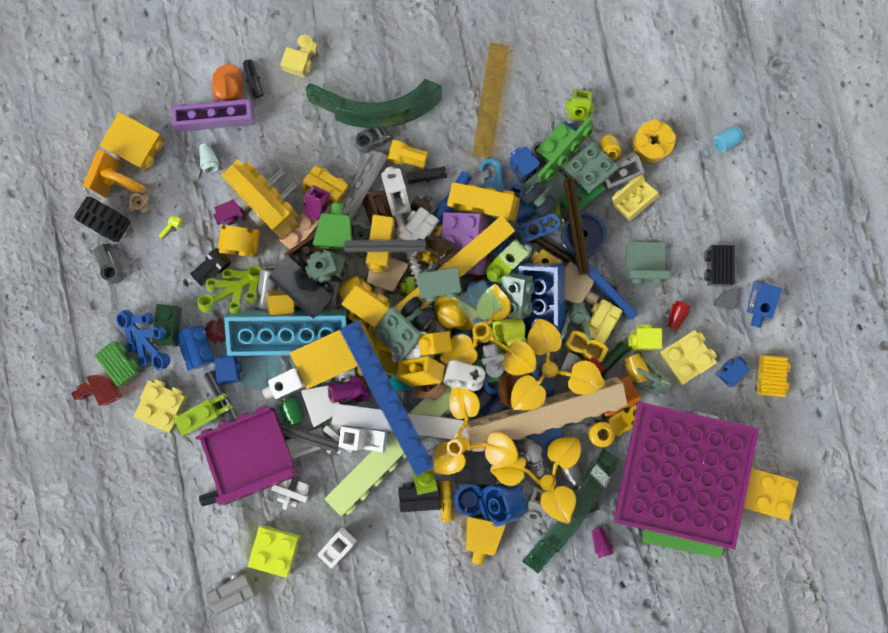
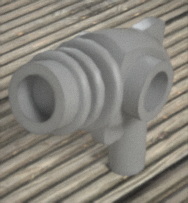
M529 438L512 440L513 443L521 447V456L525 458L531 472L536 477L545 473V466L543 465L542 449L539 444L534 443Z

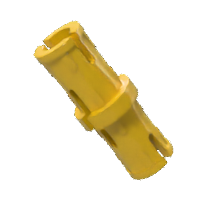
M439 481L441 522L454 521V499H452L451 481Z

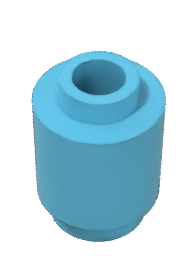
M738 126L729 127L714 136L713 145L716 150L725 153L741 143V140L744 139L743 132Z

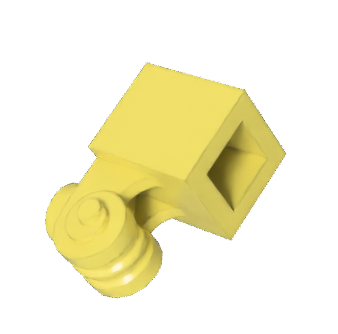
M306 34L298 38L300 50L297 51L286 47L280 64L284 72L303 78L311 70L312 62L310 59L312 54L316 55L318 50V44L313 42L312 38Z

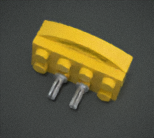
M237 159L220 175L237 193L233 198L234 201L244 211L251 207L252 210L248 213L250 218L260 227L266 223L283 240L299 225L295 220L299 215L285 201L298 188L297 184L292 183L280 195L272 187L285 175L283 170L277 172L267 182L248 161L242 164Z

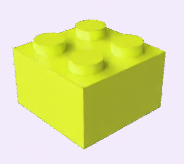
M261 525L258 528L247 567L287 578L291 572L301 535Z

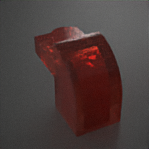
M99 375L87 376L88 383L77 386V390L71 393L74 400H83L94 394L99 406H107L123 398L119 387L111 378Z

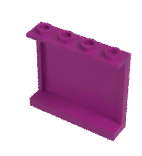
M267 405L255 409L256 412L253 414L245 413L237 417L238 420L222 422L218 428L202 430L201 435L195 437L196 440L201 441L219 494V497L216 498L218 506L230 504L298 476L275 408L267 407Z

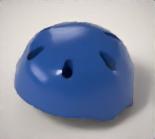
M473 484L461 486L454 494L456 509L466 516L480 514L482 512L480 498L477 497L481 496L483 498L484 492L480 487Z

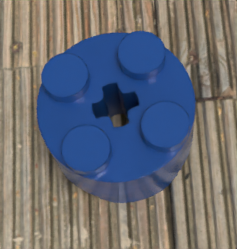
M498 483L486 487L483 490V498H480V508L483 516L487 521L491 520L494 523L492 525L497 527L521 519L528 511L520 484L507 486Z

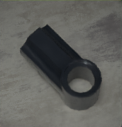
M215 248L207 254L205 261L193 270L190 275L203 287L207 279L213 278L217 273H222L223 270L230 266L231 261L224 253H219V248Z

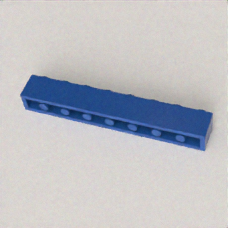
M359 320L341 328L340 332L415 475L418 476L435 467Z

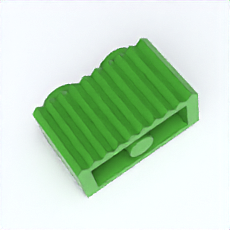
M112 341L95 354L94 357L118 387H124L141 373L139 370L140 365L133 357L130 358L126 352L128 350L123 343Z

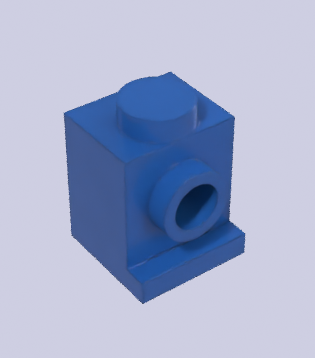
M738 356L736 359H729L722 366L724 370L716 371L715 375L728 387H734L750 369L746 366L747 362Z

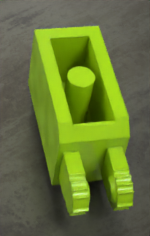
M226 393L214 399H208L173 418L181 435L189 436L220 419L222 414L233 409L232 404L225 405L221 409H218L216 405L227 398Z

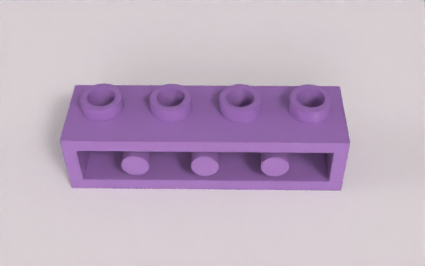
M250 99L171 106L172 124L178 132L255 125L254 106Z

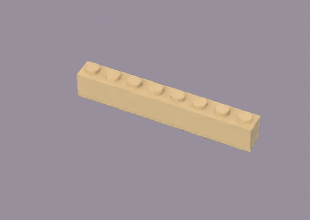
M615 377L605 380L604 386L591 394L580 395L573 391H568L545 398L542 406L534 410H514L511 408L468 421L465 430L469 444L488 443L489 435L495 432L503 433L511 440H521L527 435L541 434L547 429L561 428L567 423H577L583 421L584 418L597 417L610 410H620L622 407L627 406L623 383ZM487 447L474 448L472 451L481 452L486 450Z

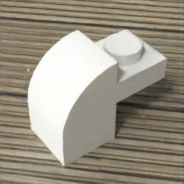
M342 426L339 447L356 451L367 449L385 452L388 432Z
M342 527L317 555L332 569L357 540Z

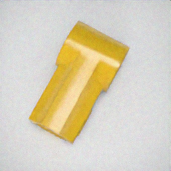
M392 140L387 160L394 164L403 165L404 163L423 169L428 152L409 147L404 142Z

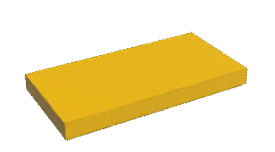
M363 319L359 320L376 355L379 357L380 355ZM340 330L290 352L306 389L358 366Z

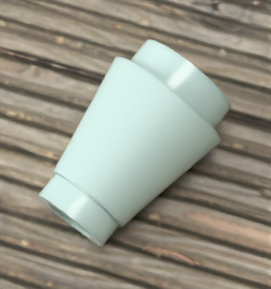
M209 143L201 144L199 146L200 168L206 174L217 172L220 163Z

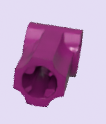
M363 376L353 377L348 382L328 385L327 388L328 398L332 403L347 400L363 402L370 397Z

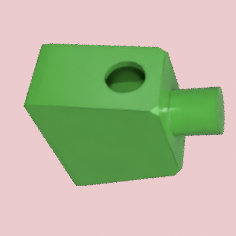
M333 203L331 204L330 214H321L313 241L315 248L344 250L345 241L353 240L350 216L342 215V204Z

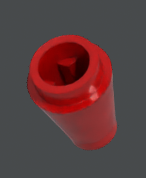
M676 300L672 304L667 326L678 330L691 312L689 311L691 306Z

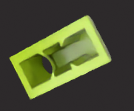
M515 239L485 270L488 279L492 282L502 283V276L512 273L530 252ZM509 255H511L514 258L513 262H508L506 260L509 257Z

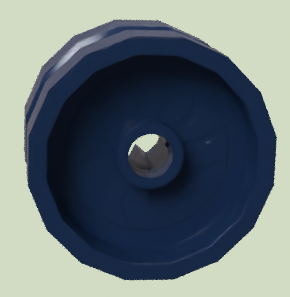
M580 212L583 233L586 235L584 239L587 257L589 258L596 254L605 243L606 227L595 214ZM568 219L561 230L560 241L565 252L576 258L570 219Z

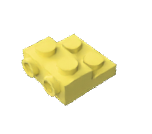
M690 331L659 352L680 385L685 384L717 363L715 360L717 358L716 353L711 348L707 349L704 344L706 339L701 332Z
M148 380L140 397V404L133 417L171 433L175 425L173 418L180 415L188 397L183 395L184 391L173 387L172 390L165 387L166 383L161 380Z

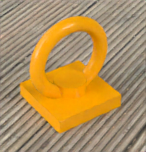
M97 149L82 185L83 187L104 198L108 197L113 184L137 193H144L146 191L145 186L117 173L121 162L106 152Z

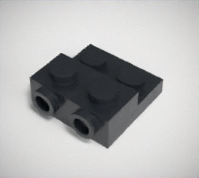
M471 449L462 453L466 458V464L461 471L455 473V484H495V480L498 479L490 471L492 464L487 460L485 450L473 452Z

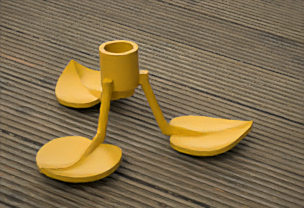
M497 284L492 285L486 290L478 302V317L489 321L477 323L474 326V343H472V339L467 335H456L450 339L452 352H445L440 357V360L447 365L449 361H459L472 365L478 357L474 349L477 346L478 340L482 342L491 340L507 351L503 355L504 360L502 364L508 373L523 375L532 373L536 369V356L527 343L514 341L509 349L493 337V330L488 325L492 324L493 320H504L509 315L511 309L508 297Z
M537 319L527 337V344L535 354L542 355L546 353V362L540 368L542 375L537 382L532 376L527 375L521 377L515 383L511 394V405L514 410H534L542 406L545 401L546 392L539 385L545 377L552 378L557 374L571 377L568 381V387L571 391L580 395L597 392L604 386L605 382L600 371L589 361L577 362L572 367V373L559 371L557 365L554 362H550V352L560 349L562 339L556 327L546 320Z
M453 387L451 391V413L455 418L462 419L465 417V420L459 431L455 434L456 438L451 441L442 442L436 447L434 473L454 474L461 471L466 464V458L462 453L484 446L487 447L485 450L486 458L494 466H507L518 459L515 444L503 433H492L488 437V443L484 442L470 445L469 440L465 436H461L469 421V417L477 415L480 409L479 398L472 390Z
M558 438L550 443L547 454L548 458L555 462L552 475H544L541 479H538L528 469H525L526 460L519 454L517 461L507 466L498 467L492 465L491 473L502 484L507 486L519 484L524 479V472L527 473L545 491L541 496L543 510L558 521L570 523L576 505V497L571 489L564 486L557 487L555 478L558 465L563 469H570L578 462L581 454V445L577 438Z

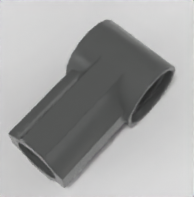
M111 244L96 246L93 250L100 266L101 277L112 284L120 283L123 280L124 273L118 265ZM115 269V275L109 278L110 271Z

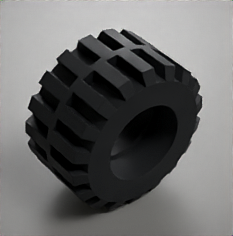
M89 196L85 197L74 215L76 221L113 242L120 241L131 223L124 215Z

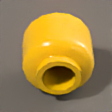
M596 422L588 430V439L594 446L608 447L615 439V430L607 422Z

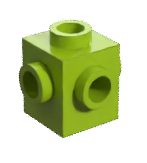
M573 88L571 99L567 98L565 110H568L567 118L579 122L586 121L588 114L592 115L594 103H591L592 92Z

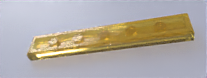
M494 43L489 45L472 156L492 157L509 47L507 45Z

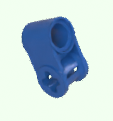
M513 184L508 187L507 191L513 190L515 193H519L517 197L521 200L516 217V222L519 224L536 214L532 204L527 205L522 200V196L525 193L523 188L518 184Z

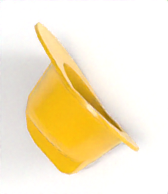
M446 295L440 296L435 302L437 319L442 326L464 331L474 328V319L478 317V314L471 306L458 298L446 299Z

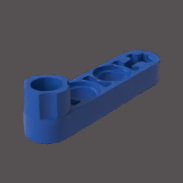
M552 213L513 229L521 234L519 242L524 244L558 230L561 227L562 220L560 216ZM550 217L557 219L555 228L552 226L544 227L547 230L544 232L540 221L543 220V224L550 221ZM530 225H538L539 233L537 235L530 234ZM511 235L507 238L509 244L513 242ZM504 240L500 245V249L496 247L493 252L500 253L504 251L508 244Z

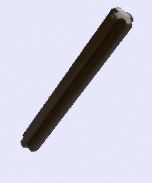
M566 178L564 179V188L579 275H587L590 269L575 179Z

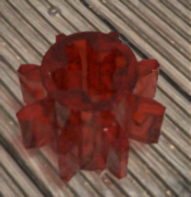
M220 318L217 321L214 319L210 320L205 327L207 338L214 344L217 341L224 342L226 340L225 321Z

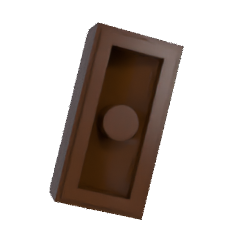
M384 190L366 194L362 202L370 225H372L373 215L393 218Z

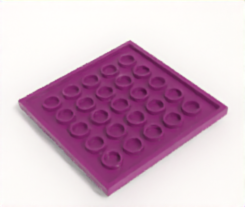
M638 402L613 522L736 550L759 428Z

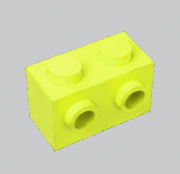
M639 325V327L630 332L631 335H628L627 343L628 347H631V351H656L662 349V328H652V325Z

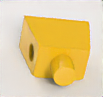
M467 516L466 550L474 552L473 564L484 565L486 554L495 555L505 525L497 527L492 525L494 523L491 520L487 521L484 518Z

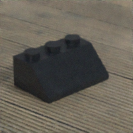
M290 251L273 269L268 278L314 319L333 297V287L327 281L320 283L319 281L316 282L313 277L309 278L303 258L297 253L293 254Z

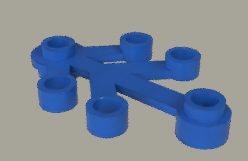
M122 310L117 314L116 322L120 328L125 329L127 350L130 353L138 351L139 364L147 366L151 364V357L145 352L146 347L153 356V367L156 370L167 368L171 362L169 355L160 353L147 338H164L166 335L164 327L140 329L135 323H142L143 325L152 324L154 321L153 315L150 312L133 315L129 310Z

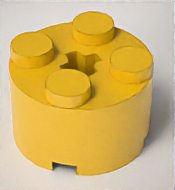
M653 119L643 124L633 137V152L645 164L659 163L672 151L676 136L666 123Z
M221 225L218 242L219 253L236 255V251H239L238 255L255 257V254L258 253L260 230Z

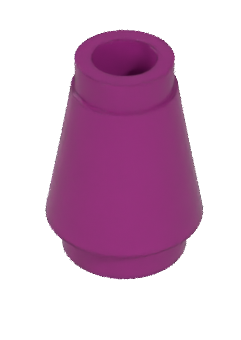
M603 527L592 530L594 551L598 558L614 554L612 550L614 547Z

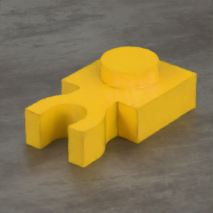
M636 405L629 407L626 413L624 410H620L617 414L605 420L613 426L615 437L620 436L633 427L631 422L635 418L633 411L637 408Z

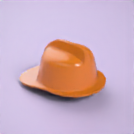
M222 65L213 73L212 92L215 102L243 99L242 73L234 65Z

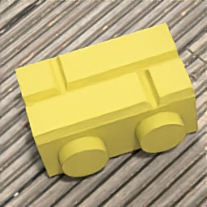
M602 299L591 308L590 312L593 314L590 320L586 321L592 340L605 344L623 311ZM582 324V326H581L580 329H582V330H583L582 333H584V334L586 335L585 330H584V327H583V324Z

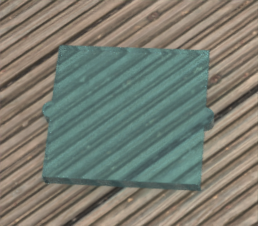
M484 280L472 288L469 287L468 291L456 299L474 326L477 323L490 320L491 316H494L503 309Z
M247 355L241 385L254 387L255 390L268 387V381L277 375L280 358L269 355Z

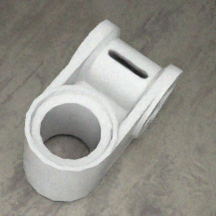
M449 361L444 383L451 387L477 391L483 386L485 372L479 366L464 364L459 361Z

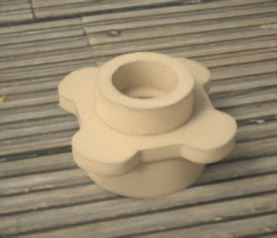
M132 193L129 200V210L146 213L148 211L147 202L150 199L147 194Z

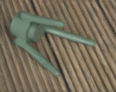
M575 303L570 307V312H566V319L560 338L564 339L571 319L575 323L583 324L586 336L591 341L592 337L586 321L590 320L589 314L585 309L584 303Z
M644 358L646 365L657 375L654 377L641 368H637V371L652 380L651 386L653 388L633 383L634 387L652 392L655 395H658V393L665 395L670 389L672 382Z

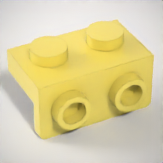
M643 175L632 178L623 189L618 190L612 197L614 208L631 221L659 197V193L645 182Z

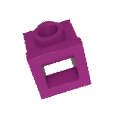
M313 185L304 194V215L318 221L321 214H325L327 211L331 193Z
M234 199L214 207L216 213L213 215L218 225L226 224L229 226L237 223V219L247 220L242 208Z

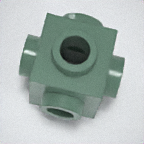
M330 251L323 254L322 252L314 253L307 260L308 266L305 267L309 278L313 277L316 282L323 283L329 281L331 276L338 274Z

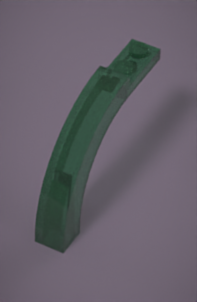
M424 79L418 87L402 97L374 103L349 100L312 83H309L306 87L308 102L335 114V121L361 128H386L408 123L428 113L442 100V86L427 79Z
M601 449L592 460L584 478L574 492L576 505L570 523H564L555 519L523 558L522 562L539 573L556 553H559L600 497L618 464L619 459L606 449Z

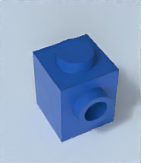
M227 354L220 355V358L214 359L217 383L222 386L241 382V361H238L235 356H227Z

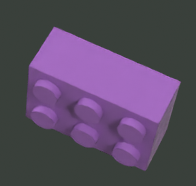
M443 213L442 238L453 242L456 249L461 251L488 228L489 216L473 213ZM486 257L470 269L466 275H485Z

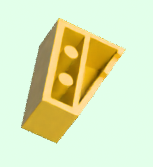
M452 182L447 206L462 213L482 214L495 219L503 216L507 221L516 222L521 199L516 197L512 191L503 190L502 193L497 192L494 188L485 187L483 189L476 185Z

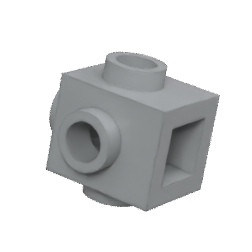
M534 487L530 496H525L528 511L523 516L541 524L543 518H548L549 516L541 506V496L545 491Z

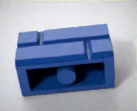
M525 146L522 149L520 147L516 148L511 152V157L509 158V168L513 174H516L517 179L521 183H525L537 171L540 163L535 156H532L529 148Z
M203 325L187 327L176 333L183 359L186 362L187 371L204 368L214 363V357Z

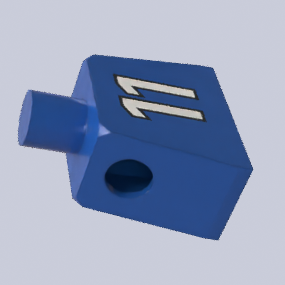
M753 282L747 312L753 314L751 326L762 328L765 317L773 318L782 288Z

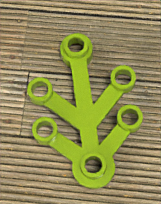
M251 266L247 271L225 269L222 272L223 280L207 279L206 288L208 291H215L218 288L226 289L214 296L208 294L201 295L197 299L199 309L205 313L211 312L214 304L233 294L232 300L228 304L229 312L231 314L240 313V299L243 287L248 284L250 285L249 291L245 294L246 303L255 304L258 300L256 291L261 267ZM234 278H242L239 281H233Z

